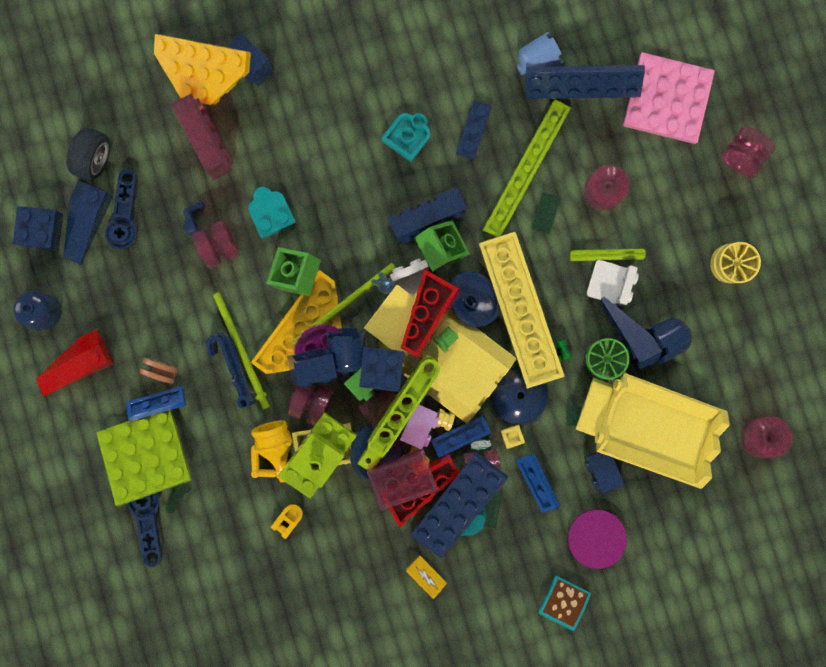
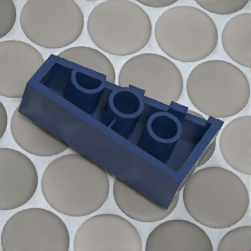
M458 188L434 197V202H430V200L421 202L416 206L417 209L415 210L412 208L402 210L398 217H395L394 214L388 216V223L397 242L406 244L413 240V236L422 233L429 227L445 223L452 218L457 220L465 215L464 212L467 211V206Z

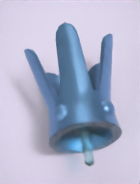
M380 272L381 280L373 279L372 284L378 287L376 292L389 294L394 289V282L390 277L387 279Z

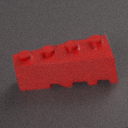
M424 269L410 320L402 341L401 348L418 359L422 358L432 338L459 295V288Z
M449 453L430 462L423 472L418 474L412 472L381 489V495L399 528L459 474Z

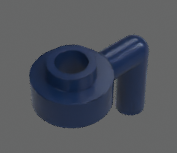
M203 201L183 211L186 219L183 228L188 236L196 237L201 234L192 214L206 208Z

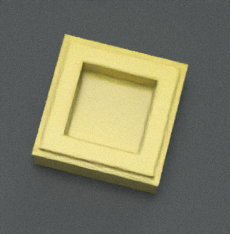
M519 425L501 430L506 449L525 443Z

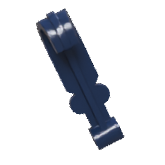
M225 333L212 335L208 338L206 344L209 356L218 354L216 345L218 341L229 372L232 375V384L236 387L239 395L237 399L238 407L244 408L255 404L257 400L255 395L250 393L247 377L243 373V368L231 337Z

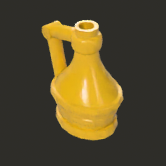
M286 421L269 422L252 429L251 435L254 437L255 445L251 447V476L253 478L277 477L280 482H285L278 475L287 464L288 453L294 443L293 436L287 429L288 423ZM259 454L270 461L276 470L259 469Z

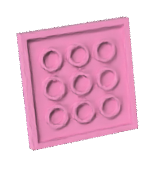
M642 52L638 61V65H645L641 97L629 98L623 126L696 144L699 139L715 70Z

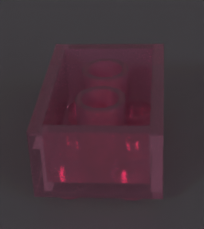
M424 449L367 470L380 511L438 491Z

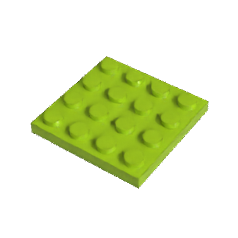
M172 410L134 421H127L96 432L116 506L124 505L192 480Z

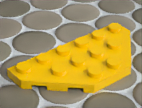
M155 34L154 55L182 99L216 105L225 93H228L237 85L236 82L249 73L251 52Z
M319 270L310 297L299 296L251 363L266 374L290 371L287 356L294 354L295 345L292 340L299 336L302 330L305 331L338 305L335 281ZM340 313L326 324L338 329L342 328Z

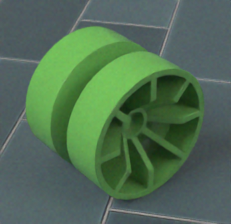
M605 338L590 345L585 355V363L589 372L595 377L607 380L615 379L626 371L629 365V353L620 341Z

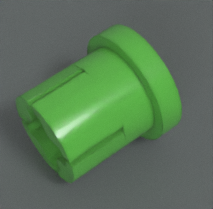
M447 327L438 337L435 336L432 339L446 353L449 351L448 348L459 337L450 327Z

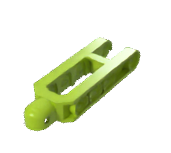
M425 356L419 360L400 389V392H398L368 439V446L357 463L364 469H373L389 451L439 375L440 366L433 357ZM428 363L434 365L430 372L424 371V366ZM406 397L412 399L408 405L402 403V400ZM394 414L401 416L398 421L390 419ZM387 431L390 435L388 437H381L380 433Z

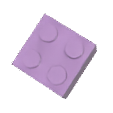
M418 405L408 420L400 440L419 449H422L423 446L427 447L432 437L429 435L431 428H436L440 419L436 417L438 413Z

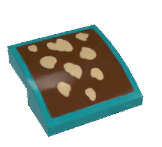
M555 576L548 594L543 599L538 614L574 631L586 608L591 593Z

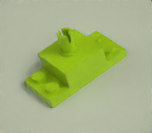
M324 412L278 477L311 499L319 487L322 488L342 461L345 451L354 441L357 434Z

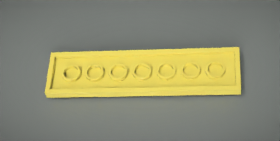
M516 232L479 243L526 388L563 378L564 373Z

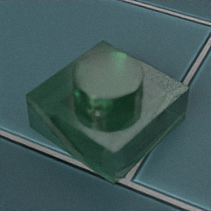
M566 406V426H577L583 407Z
M478 439L471 442V457L476 452L481 456L490 455V440Z

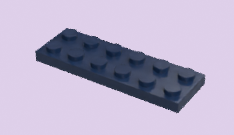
M645 65L526 67V99L641 97Z
M476 452L410 536L442 559L506 482L508 475Z

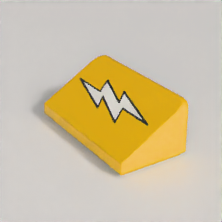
M421 556L406 569V572L433 599L447 584Z

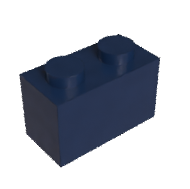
M597 451L584 456L586 459L584 465L588 473L591 472L594 479L591 481L596 491L599 490V492L604 494L625 485L613 457Z

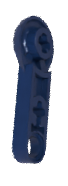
M124 169L119 173L113 218L105 230L107 243L112 248L119 250L131 247L137 238L133 213L138 177L130 169ZM126 174L133 175L130 183H124L123 181ZM124 187H127V194L130 196L129 198H126V201H124V199L121 198L126 194V189ZM120 229L125 232L122 238L116 235L117 232H120Z
M158 492L143 497L148 500L145 502V505L139 502V499L127 503L129 510L136 518L143 561L149 567L157 566L163 558L156 519L160 499ZM148 534H150V537H154V540L151 541V546H156V548L147 550L150 547V541L145 539ZM151 552L156 553L158 556V560L155 563L150 562L148 559V554Z

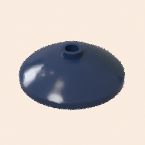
M463 272L451 281L450 284L460 290L451 309L462 322L470 326L482 327L496 319L500 307L492 283L488 278L476 272Z
M520 367L510 368L506 375L502 377L497 387L491 393L490 399L493 409L503 420L512 424H527L537 419L543 413L548 401V391L545 383L527 389ZM519 392L524 394L521 400L517 398Z

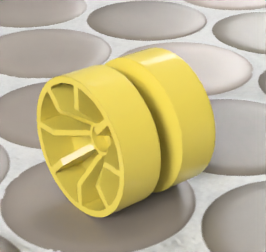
M745 242L720 246L715 250L710 261L713 275L719 281L729 284L745 283L752 280L759 272L761 266L758 251L752 245Z

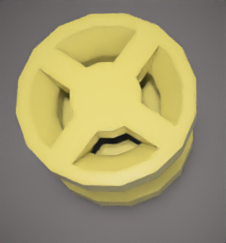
M439 408L436 417L440 419L436 427L439 428L441 426L445 430L450 431L455 414L452 412L447 413L444 409Z

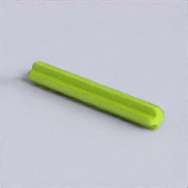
M645 249L572 250L569 256L570 261L643 260L646 252Z

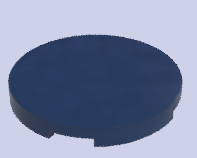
M370 424L360 428L355 433L357 436L351 444L350 461L353 469L362 479L374 483L385 482L394 477L400 468L402 461L401 445L397 438L385 456L371 470L364 469L358 465L360 457L368 446V439L377 424ZM387 431L380 433L381 437H388L390 435Z

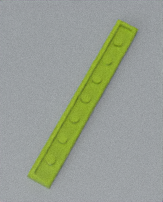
M554 99L483 229L484 232L495 238L503 234L571 109L570 106Z

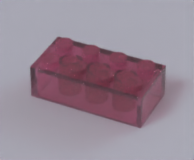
M189 94L172 103L171 106L206 173L215 180L233 171L231 164L234 162L226 149H222L225 145L217 134L212 120L206 115L208 112L200 99H195L192 94Z

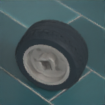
M89 127L81 129L74 136L68 149L66 158L68 171L72 175L87 181H92L99 177L110 156L111 142L108 135Z

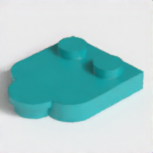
M403 113L398 116L386 131L381 141L412 163L429 141L430 130L427 127L428 120L426 116L420 113L414 115Z
M259 187L254 191V200L249 204L248 210L261 239L296 224L289 206L280 192H271L266 187Z

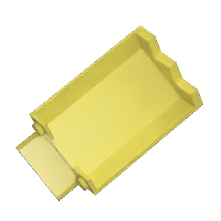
M396 285L364 329L379 340L377 343L378 349L404 351L402 375L408 379L420 359L403 350L401 345L417 292L412 296L399 285ZM450 308L435 336L438 337L447 327H450L459 338L448 348L449 351L446 353L435 344L433 339L427 347L422 358L425 356L433 357L440 366L439 375L429 388L427 394L465 423H468L481 408L487 397L497 387L502 377L510 370L517 358L476 327L462 322ZM432 363L426 364L424 371L430 372L434 365Z
M623 373L619 379L615 380L614 384L593 377L575 430L595 436L597 452L702 489L712 479L710 463L721 452L719 437L730 424L728 411Z

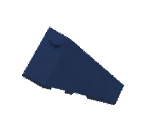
M77 182L69 201L64 258L82 265L113 196L89 184Z
M605 296L602 297L601 306L613 327L617 326L618 338L620 342L626 343L629 359L639 374L661 358L662 346L658 340H654L651 334Z

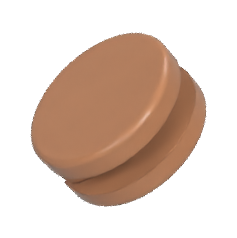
M146 357L143 359V363L153 367L152 370L140 368V374L162 382L174 383L175 379L173 378L176 376L175 373H178L177 367Z

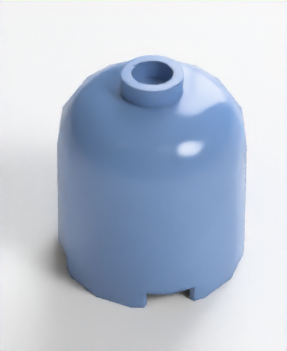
M549 32L525 45L518 52L519 64L516 66L521 75H526V67L565 66V62H560L558 57L561 55V51L554 38L549 39Z

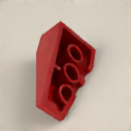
M96 329L79 337L36 378L43 396H47L114 364L99 330Z

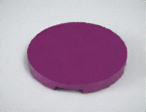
M318 324L306 329L295 343L294 354L323 347L327 349L326 332L331 330L332 334L338 333V328L328 324ZM336 371L337 377L332 378V380H335L338 377H340L342 373Z
M593 509L581 513L576 517L568 531V545L571 553L581 564L590 568L602 569L615 564L621 558L626 548L627 536L623 524L616 516L604 510Z

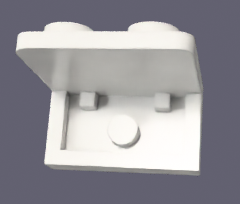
M421 259L410 262L411 266L407 268L401 266L392 270L393 274H390V278L394 282V287L399 285L414 296L421 283L424 269L429 271L426 260L421 261Z
M602 260L596 261L587 289V296L598 300L605 296L615 305L621 307L627 305L633 297L631 289L638 280L639 274L636 273L638 268L631 265L625 268Z

